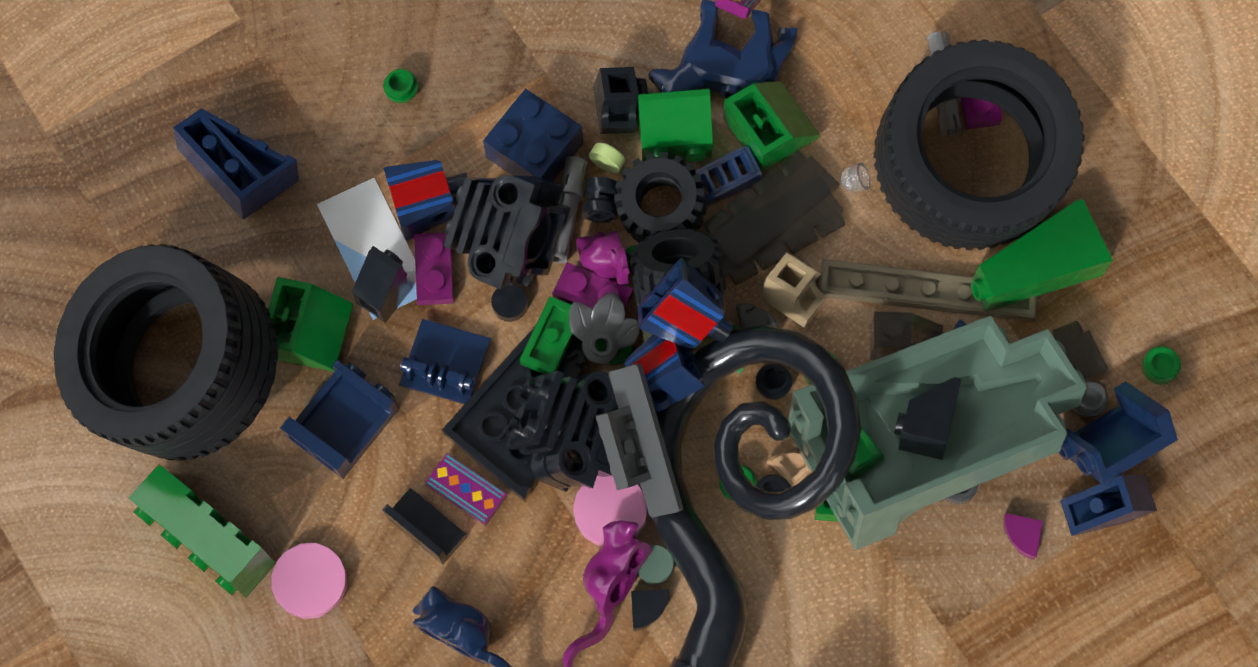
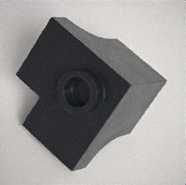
M634 66L600 68L593 86L600 134L634 133L637 127L636 117L639 116L638 95L648 94L646 78H637Z

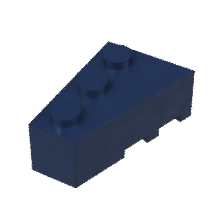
M202 108L173 127L177 149L243 220L299 181L297 160L289 155L285 157L270 149L267 143L260 139L257 141L240 133V129Z

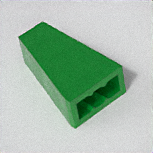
M1080 199L981 263L971 280V290L975 299L981 301L985 312L1034 296L1036 297L1101 277L1105 274L1113 259L1084 200Z

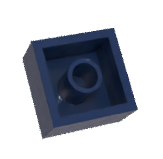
M525 88L485 137L483 144L486 158L511 175L539 176L554 181L564 169L566 158L574 156L584 144L582 125Z

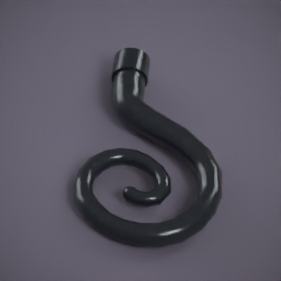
M771 325L734 329L725 341L714 340L701 347L694 355L704 387L666 409L656 412L683 510L652 518L657 533L685 577L697 604L696 614L678 656L673 657L670 667H732L743 642L747 625V606L743 586L727 558L696 514L682 476L681 443L689 418L703 397L722 378L745 366L763 362L783 364L803 374L817 390L825 410L829 432L825 450L814 471L798 484L782 492H768L756 487L746 477L739 461V443L742 434L753 425L764 427L768 435L775 441H783L788 438L791 432V425L782 411L764 401L741 403L721 422L714 442L715 469L725 492L743 511L764 520L793 519L819 507L841 486L856 457L862 430L858 397L845 369L822 345L803 333Z

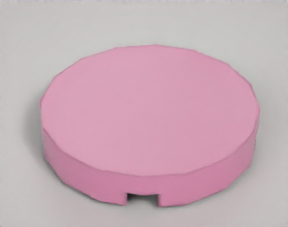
M597 476L593 488L582 486L577 492L573 511L576 526L582 535L595 545L602 546L604 542L603 527L613 521L623 520L637 523L638 528L635 532L637 537L645 526L648 508L643 491L638 484L626 489L617 490L613 476Z
M317 543L299 544L288 549L277 560L271 574V589L277 603L289 614L302 619L319 618L326 615L333 608H336L342 601L347 589V572L341 559L330 548Z

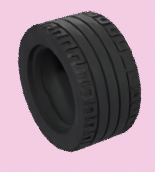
M985 39L981 41L970 40L968 43L957 42L954 46H946L944 50L934 51L932 56L925 57L920 64L914 66L912 71L907 74L885 109L876 132L877 137L874 141L875 151L873 156L876 162L874 167L878 173L876 177L881 185L880 190L886 195L885 200L887 204L891 205L892 211L901 217L900 220L903 223L905 222L909 225L911 230L919 232L921 237H926L933 243H936V241L942 243V246L945 247L952 246L954 249L966 248V250L972 251L974 248L978 250H983L986 247L995 248L999 244H1007L1009 241L1015 240L1027 233L1065 197L1067 191L1074 184L1073 180L1077 177L1078 167L1082 163L1081 155L1084 153L1082 142L1085 139L1083 134L1084 125L1080 120L1081 111L1077 107L1076 99L1071 95L1070 87H1067L1065 80L1059 77L1053 67L1051 68L1046 61L1036 57V54L1033 52L1030 53L1022 47H1015L1011 43L1006 44L996 40L989 42ZM958 98L985 100L1006 111L1021 128L1028 145L1029 166L1022 187L1002 196L978 197L963 193L946 183L933 169L924 149L923 124L926 114L941 103Z
M166 244L139 246L135 249L125 250L99 265L81 282L67 303L57 328L53 352L56 383L67 409L71 410L74 419H77L82 426L87 427L91 433L116 444L161 459L193 460L198 456L204 457L212 452L215 453L223 446H227L236 440L253 423L263 408L274 383L277 370V332L274 328V321L270 318V311L265 307L263 299L259 298V294L240 278L187 249H180L173 245L167 246ZM194 303L201 318L203 331L201 352L195 368L186 382L171 396L156 404L143 406L136 393L133 380V363L137 347L144 333L159 316L176 306Z

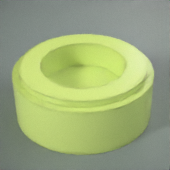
M596 143L589 153V158L595 165L610 173H619L625 163L623 154L605 143Z

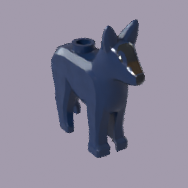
M702 0L700 6V27L685 48L679 66L671 70L664 68L652 69L648 74L649 80L657 87L660 93L710 89V91L719 92L722 98L727 99L753 83L775 82L784 60L794 47L798 28H779L778 40L773 43L769 13L752 10L751 19L755 24V32L740 52L736 48L715 39L718 7L715 6L714 1Z

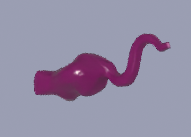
M613 231L606 236L603 232H598L593 236L577 238V250L583 267L594 271L601 278L609 279L616 277L618 284H628L629 268L625 248L621 246L617 231Z
M618 520L610 522L603 527V545L590 559L583 574L584 588L595 602V606L600 613V619L592 632L580 636L568 646L563 657L564 667H573L574 658L581 650L597 644L607 635L613 623L614 607L620 604L628 595L638 571L651 553L650 545L636 539L635 532L638 524L635 522Z

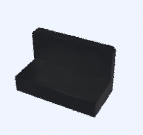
M411 488L393 508L386 504L382 509L389 521L442 565L445 564L467 538L465 532Z

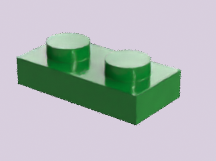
M549 296L520 358V365L542 374L558 370L574 336L569 327L571 304Z

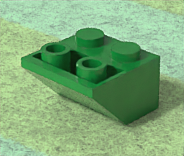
M781 81L753 83L724 100V121L743 147L749 146L761 172L820 138L816 128Z
M277 277L268 309L277 332L278 360L334 372L335 370L332 365L336 360L339 361L354 304L314 284Z

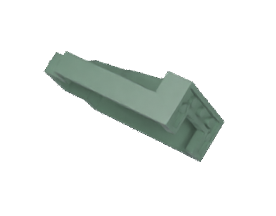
M991 315L848 370L846 373L858 397L861 426L881 450L884 459L855 479L850 471H848L841 486L826 500L855 551L895 535L898 525L919 509L1060 452L1067 432L1066 425L1058 414L1080 405L1087 388L1085 379L1078 369H1074L1066 357V351L1062 343L1055 340L1048 329L1009 344L1007 333L1002 327L997 326ZM953 377L961 378L943 460L898 450L901 435L894 434L899 412L906 414L909 400ZM813 384L793 392L788 419L791 425L790 436L811 472L815 470L825 450L829 433L825 410Z

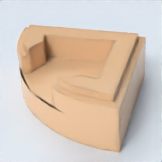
M780 453L767 461V464L777 475L785 478L791 487L798 484L811 473L800 453Z

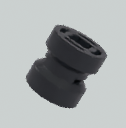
M592 177L585 181L587 201L583 204L582 217L595 223H611L617 220L618 212L614 195L618 193L616 190V180L607 177Z

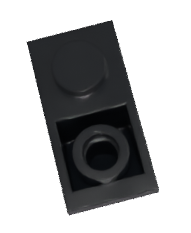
M372 246L355 282L352 294L359 306L386 323L411 291L407 280L408 274L402 266L403 261L388 249L382 252Z

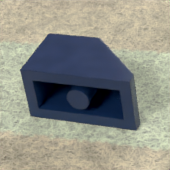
M1121 475L1104 485H1096L1060 500L1071 536L1124 524L1157 511L1145 475Z

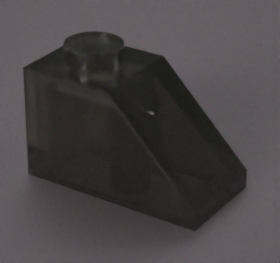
M874 311L870 323V360H877L943 334V325L911 312Z

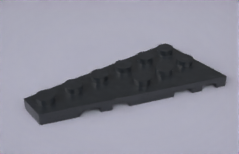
M534 328L441 430L443 435L525 503L536 479L531 469L533 454L523 455L519 453L520 448L514 450L507 448L509 436H507L506 432L513 416L517 417L522 402L519 401V395L526 381H530V378L544 375L520 365V358ZM573 336L558 368V371L564 373L563 378L580 376L587 358L582 351V341L577 337Z

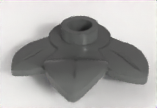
M609 292L594 305L593 309L580 302H573L570 307V330L575 337L582 341V351L585 357L596 364L611 361L616 356L618 349L631 346L639 334V321L631 318L624 319V305L615 292ZM598 338L606 341L607 348L604 352H599L595 348V341Z

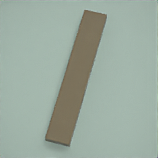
M822 259L819 290L826 295V298L986 317L991 315L995 318L1034 322L1036 318L1037 296L985 312L981 301H977L973 296L971 290L972 276Z

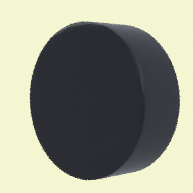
M508 284V286H504V289L500 290L497 288L494 291L491 305L494 314L499 319L513 322L524 316L528 308L526 293L521 287Z

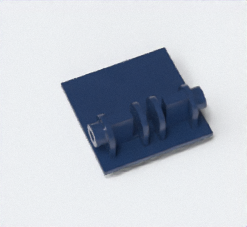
M422 319L410 355L402 360L400 370L403 371L399 386L465 404L472 396L491 338Z

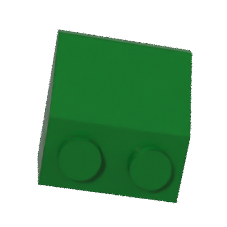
M710 89L638 95L642 162L647 160L646 154L654 153L655 158H660L661 152L669 153L671 159L678 155L688 162H699L706 157H712L713 137Z

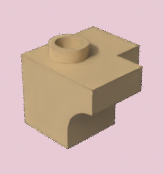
M786 252L767 276L760 299L805 328L826 298V295L816 286L821 273Z

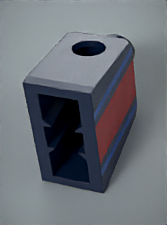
M439 160L383 168L405 240L414 238V234H422L453 217L455 206L452 198L456 197L459 187L464 183L465 178L468 177L466 172L446 178L441 161Z
M682 258L676 262L637 307L639 328L641 330L689 349L696 348L707 334L723 342L728 338L733 327L730 321L723 318L725 306L722 293Z
M656 335L648 338L624 363L625 367L639 363L642 365L655 412L666 409L704 387L693 348H686Z

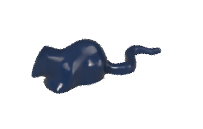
M434 586L429 589L422 600L413 608L414 614L421 615L413 621V625L424 634L444 643L474 661L493 667H512L502 657L488 651L491 635L490 622L477 608L452 601L446 593Z

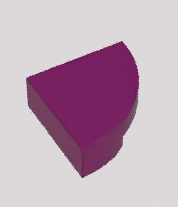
M1005 513L1003 516V528L1008 539L1021 555L1035 560L1043 521Z

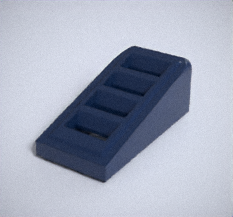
M748 145L734 150L696 170V174L700 175L709 192L706 194L707 206L761 184L762 174ZM741 164L744 165L747 174L743 176L738 168V165ZM730 170L734 180L729 182L724 171ZM716 175L721 185L720 188H715L711 176Z

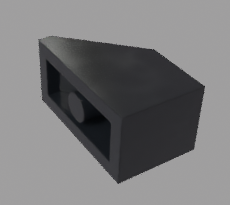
M953 377L909 400L906 414L899 412L894 434L901 435L898 450L943 460L961 378Z

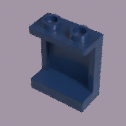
M336 360L332 365L335 371L296 420L289 416L280 429L289 440L344 479L398 410L393 401L395 396L386 387L379 383L375 387L364 380L366 374L350 362L345 366Z
M1124 382L1114 388L1119 404L1118 407L1076 432H1072L1066 427L1067 435L1060 452H1058L1063 459H1070L1077 464L1084 475H1091L1103 485L1178 440L1170 411L1128 382Z

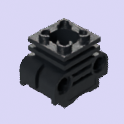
M539 176L466 177L464 183L461 184L457 191L456 200L458 203L454 215L448 221L445 229L447 237L444 247L456 249V252L461 254H469L467 263L469 272L474 278L500 290L504 289V286H508V284H522L531 287L534 275H549L554 260L555 242L559 232L566 224L571 207L559 203L564 185Z
M557 370L530 378V381H526L519 395V401L522 402L517 417L513 416L507 428L506 434L509 436L506 447L512 450L520 448L519 453L523 455L533 454L531 461L532 473L542 483L567 492L571 486L593 488L597 476H612L596 420L598 415L619 409L609 373L596 371L574 378H563L564 373Z

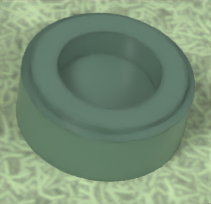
M650 545L651 553L638 571V575L644 582L657 585L667 581L673 572V558L666 548L659 545Z

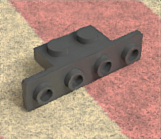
M639 363L610 371L609 377L619 409L598 415L596 420L616 489L621 490L641 484L650 517H658L683 510L642 365Z

